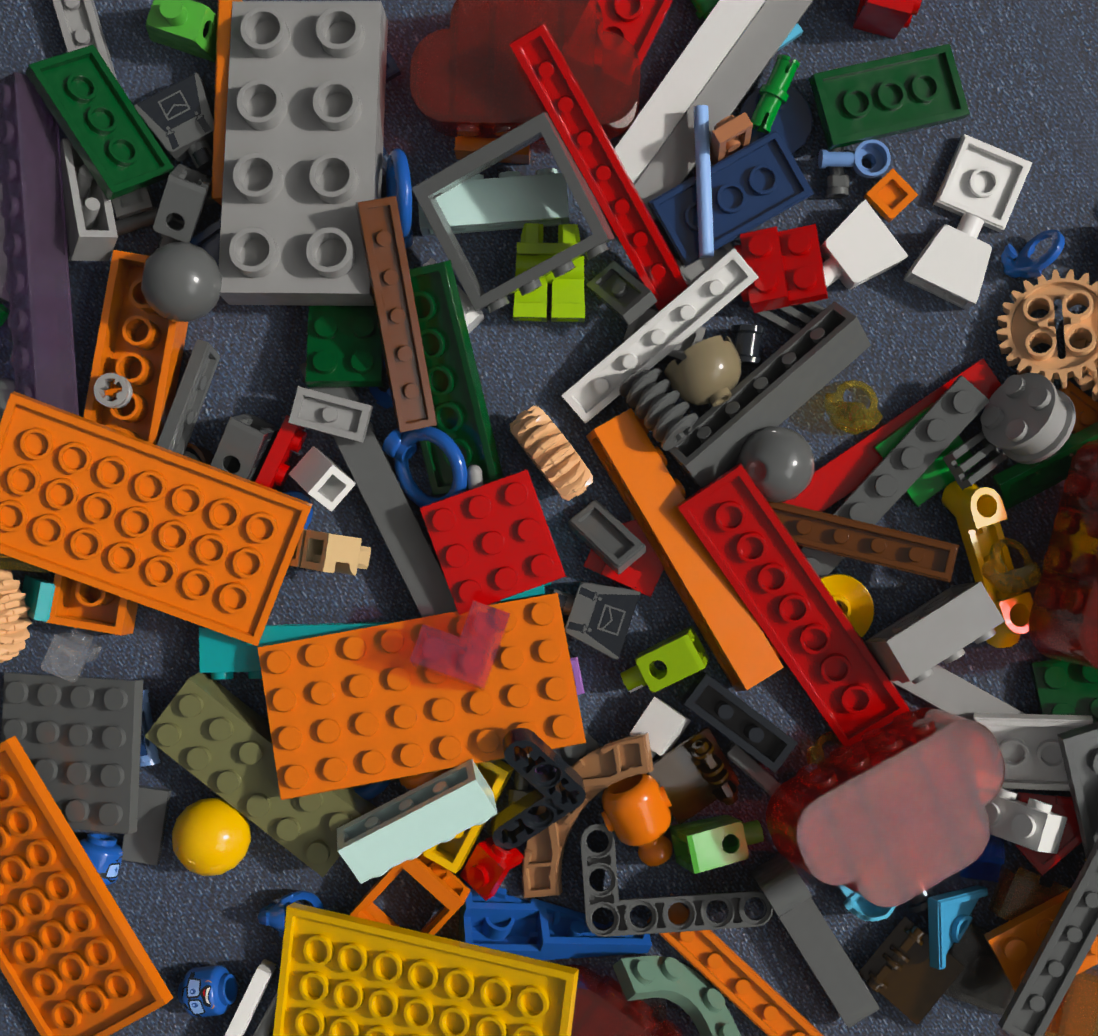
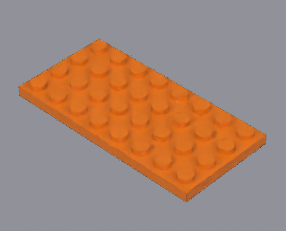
M18 392L10 393L0 422V553L258 646L313 504Z
M558 593L487 605L461 615L458 614V611L257 647L281 800L452 769L470 759H473L475 764L505 759L503 738L509 731L515 728H526L533 731L552 750L586 743ZM528 747L523 748L529 754Z
M13 736L0 743V969L40 1036H110L166 1005L174 997L16 736Z

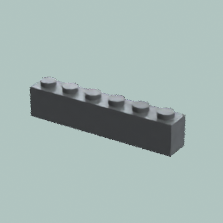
M833 301L730 391L732 397L721 405L712 407L702 415L692 426L693 429L688 437L676 447L668 450L682 472L696 486L702 489L737 463L742 445L752 434L768 426L778 427L867 350L871 344L858 318Z

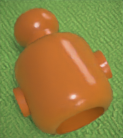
M644 773L622 779L605 788L602 794L604 812L601 814L608 831H614L617 838L625 845L639 846L638 856L647 866H658L669 860L672 856L673 846L664 834L671 823L669 807L672 804L664 786L659 787V784L652 776Z

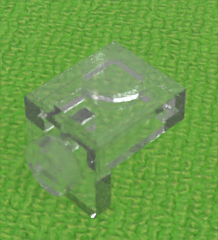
M72 629L71 633L55 634L41 664V669L71 683L76 682L85 663L96 661L102 647L92 643L93 636L76 629Z

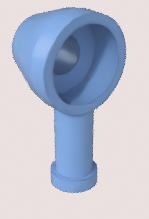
M875 139L863 141L856 147L854 152H830L821 149L818 155V166L820 169H826V167H853L855 173L864 178L880 176L888 169L891 161V155L887 146ZM863 158L870 161L871 168H865L862 165Z

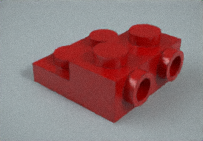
M816 224L784 231H778L777 226L740 234L741 244L734 246V248L759 277L741 292L743 302L750 301L754 313L828 299Z

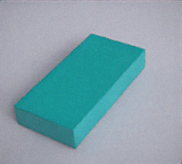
M25 574L22 593H26L24 600L26 606L30 607L27 611V616L33 620L47 622L50 618L56 586L39 576Z

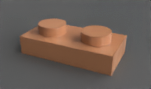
M746 112L736 118L733 115L727 116L715 125V130L712 131L710 160L713 165L750 144L753 123Z

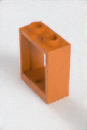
M422 852L419 857L413 860H406L382 875L357 903L350 916L400 927L376 906L373 901L404 869L444 905L419 931L435 935L464 904L471 889L450 870L423 856L424 852Z

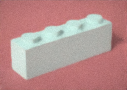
M555 168L539 169L535 171L536 175L521 176V173L518 171H506L500 173L499 178L484 179V175L477 174L436 198L454 234L521 229L524 223L543 224V227L569 224L567 183L562 173H558V170ZM418 202L419 223L422 235H435Z
M470 759L337 828V851L360 884L371 878L384 875L389 869L406 860H413L419 857L422 852L440 843L452 840L457 834L475 825L487 822L492 816L498 814L494 793L473 759Z

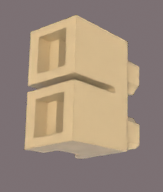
M303 529L289 565L321 572H337L356 576L357 568H368L371 548L361 546L362 538Z

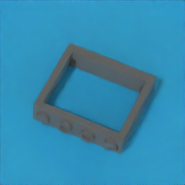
M546 112L537 115L412 187L448 260H451L452 267L475 311L487 308L489 313L503 308L509 304L508 296L517 291H520L521 295L524 296L542 286L539 279L550 273H553L555 278L564 275L575 268L572 261L585 254L588 260L601 255V253L609 250L606 243L615 239L587 182ZM544 137L593 235L484 293L436 198Z

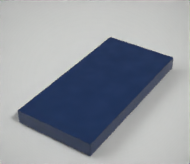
M778 129L711 166L714 251L739 238L740 234L755 229L814 194ZM695 175L648 202L649 208L684 269L702 259L699 258Z

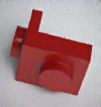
M492 837L477 844L460 877L486 901L496 894L509 870L519 865L524 859V855L517 848L503 849L496 846Z

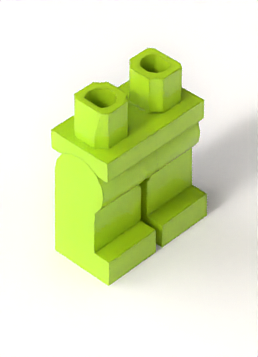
M524 223L521 242H517L515 277L580 242L578 224H559L558 243H543V224ZM584 256L572 261L575 268L564 275L555 278L553 273H550L539 279L542 286L524 296L521 295L520 291L515 292L513 320L547 322V284H552L551 322H584Z

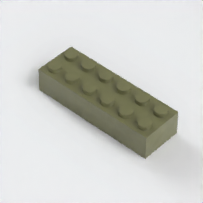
M198 672L188 678L145 735V738L321 877L325 876L340 857L337 851V828L377 808L368 800L359 796L353 788L281 800L269 722L216 680L211 679V676L207 673Z

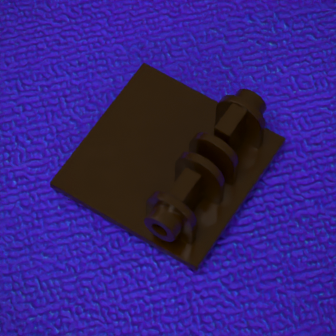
M708 726L653 762L654 770L648 773L657 781L659 787L664 786L672 804L669 809L679 825L717 799L726 805L734 804L738 800L737 786L741 783Z
M904 916L858 973L874 991L881 993L911 1021L918 1025L965 967L949 953L946 955V967L944 969L938 970L930 967L929 936Z

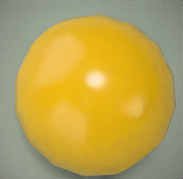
M221 798L201 799L187 806L177 817L172 831V847L177 858L190 872L202 876L221 875L235 868L246 856L251 842L250 824L246 817Z

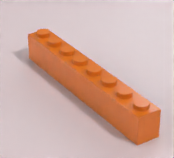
M632 408L593 429L586 437L659 558L666 574L735 692L747 691L784 668L779 660L781 656L771 641L765 637L758 622L677 508L678 504L686 498L685 489L680 481L676 478L673 479L667 470V459L662 450L657 446L654 447L647 435L649 430L645 427L644 420L639 419Z

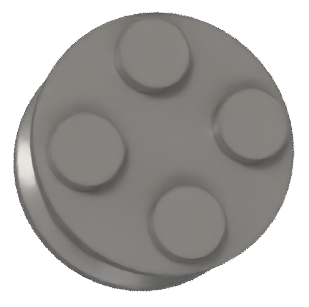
M1025 373L1008 377L1004 384L990 397V402L985 406L980 417L983 434L991 444L1002 449L1010 459L1017 463L1033 464L1049 458L1065 444L1074 428L1076 411L1072 400L1064 392L1056 389L1054 384L1045 376L1037 373Z

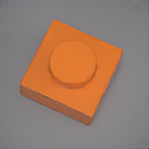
M892 168L864 195V198L890 223L918 194Z

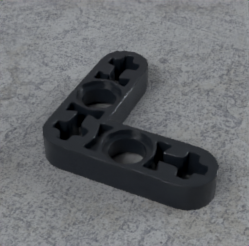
M515 728L504 736V756L507 763L536 789L498 813L492 819L491 831L493 842L496 846L503 849H512L520 846L578 808L586 798L581 776L533 731L526 728ZM528 747V753L530 756L529 758L527 756V752L523 748ZM548 764L555 767L548 774H538L535 772V769L541 765ZM560 781L562 783V786L565 788V790L561 791L559 783ZM535 806H544L547 808V810L540 815H532L528 813V811Z

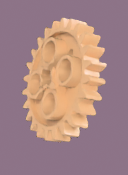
M1057 269L1053 270L1051 280H1046L1041 274V276L1037 277L1038 284L1032 285L1027 280L1023 281L1025 292L1021 293L1013 290L1011 294L1014 303L1004 302L1002 304L1003 311L1007 315H1001L997 318L999 326L1002 327V329L996 331L997 338L1000 341H1004L999 345L1001 354H1009L1006 357L1007 365L1010 367L1018 364L1016 369L1017 375L1027 372L1037 373L1045 376L1052 383L1054 379H1059L1062 388L1067 387L1068 378L1072 377L1079 385H1082V374L1085 372L1096 378V365L1098 364V281L1089 285V273H1085L1079 280H1075L1072 269L1069 270L1066 278H1060ZM1056 299L1062 301L1066 356L1063 359L1058 357L1054 301ZM1074 305H1084L1087 307V310L1080 314H1074L1069 311ZM1037 309L1048 311V314L1042 318L1030 316ZM1078 339L1090 341V345L1083 349H1076L1071 346ZM1040 343H1046L1051 346L1044 353H1036L1032 350L1034 346Z

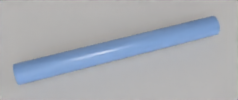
M697 105L693 107L699 258L714 257L709 111L707 105Z

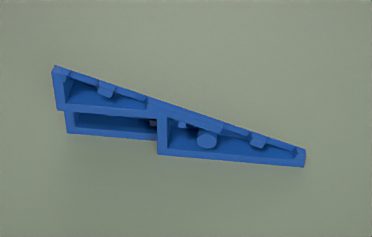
M464 879L462 881L471 891L464 904L460 907L458 938L461 942L538 960L648 953L652 946L650 934H642L641 936H597L588 928L586 914L535 898L527 901L508 895L507 890L500 887L493 897L485 901ZM593 921L594 925L601 929L608 928L613 923L608 922L604 925Z

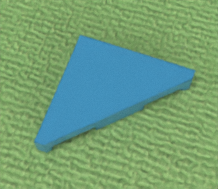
M976 885L928 897L930 967L938 970L946 967V955L954 942L959 943L973 919L969 915L979 898L988 895L986 887Z

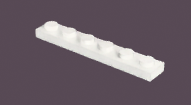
M733 248L561 396L586 424L620 395L619 389L625 379L639 370H650L759 278L758 275L737 250Z

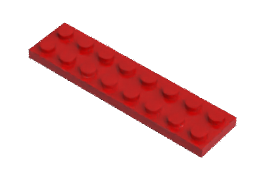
M741 463L678 504L677 508L845 749H848L910 711L903 697L890 681L872 652Z

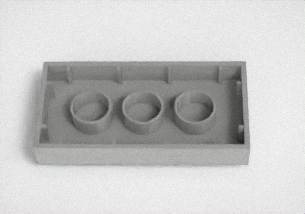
M232 1L219 270L222 274L220 296L229 305L374 306L355 203L379 199L382 192L388 19L381 1Z

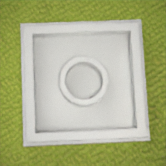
M964 134L959 141L933 205L959 216H963L965 213L975 215L984 221L983 226L1001 233L1007 225L1032 162Z

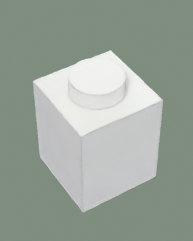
M314 446L289 473L310 496L331 512L356 485L337 464Z
M654 697L630 732V735L648 732L652 758L656 754L663 756L673 749L691 720L661 699Z

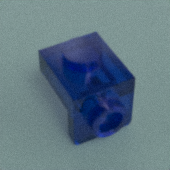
M965 831L960 862V877L998 882L1001 864H1004L1005 861L1004 839L986 832L975 833Z

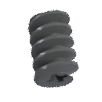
M661 368L651 371L639 370L624 380L620 386L619 393L621 396L627 397L628 405L631 408H636L635 413L638 418L644 420L645 427L653 431L652 435L655 440L662 442V449L668 451L688 437L698 416L696 413H692L684 417L689 404L682 402L675 405L680 398L678 390L666 394L671 387V381L665 379L659 383L657 382L663 375Z

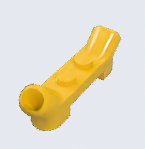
M954 481L944 489L941 499L942 504L956 517L975 582H982L1005 622L994 628L996 634L986 640V642L997 648L1011 647L1018 643L1021 634L1027 633L1033 628L1036 621V610L1031 593L1021 592L1005 541L1000 521L1006 520L1008 517L1000 495L992 488H980L974 483L972 486L962 490L957 481Z

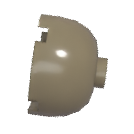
M721 335L689 347L684 351L687 357L679 365H677L675 360H672L664 371L665 378L671 381L672 390H678L682 400L694 405L711 403L715 407L732 397L730 391L737 385L741 376V359L731 339L726 336L725 340H723Z

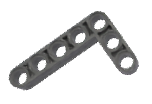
M595 824L585 829L581 836L586 922L590 931L597 936L610 937L758 927L766 924L772 916L773 907L765 894L754 890L619 899L613 833L608 831L606 826ZM594 830H601L608 836V846L602 852H593L587 846V837ZM595 869H605L611 875V883L605 890H596L590 884L589 877ZM757 897L763 902L764 910L758 918L750 919L745 914L744 905L750 898ZM713 900H721L726 906V914L720 921H711L707 917L706 907ZM677 902L686 904L689 910L687 920L680 924L671 922L668 917L670 906ZM637 905H645L651 910V920L645 926H636L630 920V912ZM601 907L608 908L614 915L612 925L605 929L596 927L592 921L594 911Z
M780 852L750 871L848 1029L878 1011L880 1007L813 902L812 895L786 856Z

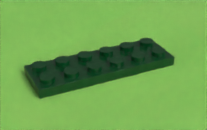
M451 260L409 269L437 425L431 427L443 431L453 439L463 454L467 469L471 465H478L481 468L483 484L503 477L501 464ZM419 441L433 495L448 493L453 481L452 469L448 458L434 443Z

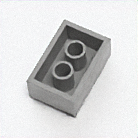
M982 582L959 584L946 589L864 642L890 681H900L901 683L912 681L913 684H917L930 677L934 673L932 667L944 661L945 664H948L965 654L963 648L973 641L979 644L993 637L996 634L994 628L1005 622Z

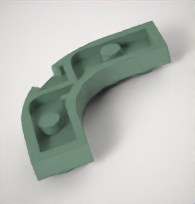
M657 955L621 958L613 965L627 1001L648 998L668 999L679 1005L690 1016L700 1036H741L725 1005L723 995L696 971L675 958Z

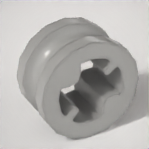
M106 373L96 380L94 395L96 400L104 406L113 409L122 408L130 402L133 388L125 377L116 373ZM114 381L115 385L122 386V391L116 393L117 399L112 401V397L105 396V390L110 389V382Z

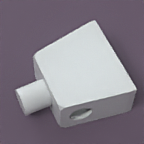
M866 199L857 206L820 246L821 255L825 260L823 267L826 286L828 287L840 279L848 290L897 266L908 257L907 253Z
M965 213L957 229L944 224L930 239L903 280L965 310L975 305L992 251V247L989 244L977 239L984 221L975 215Z

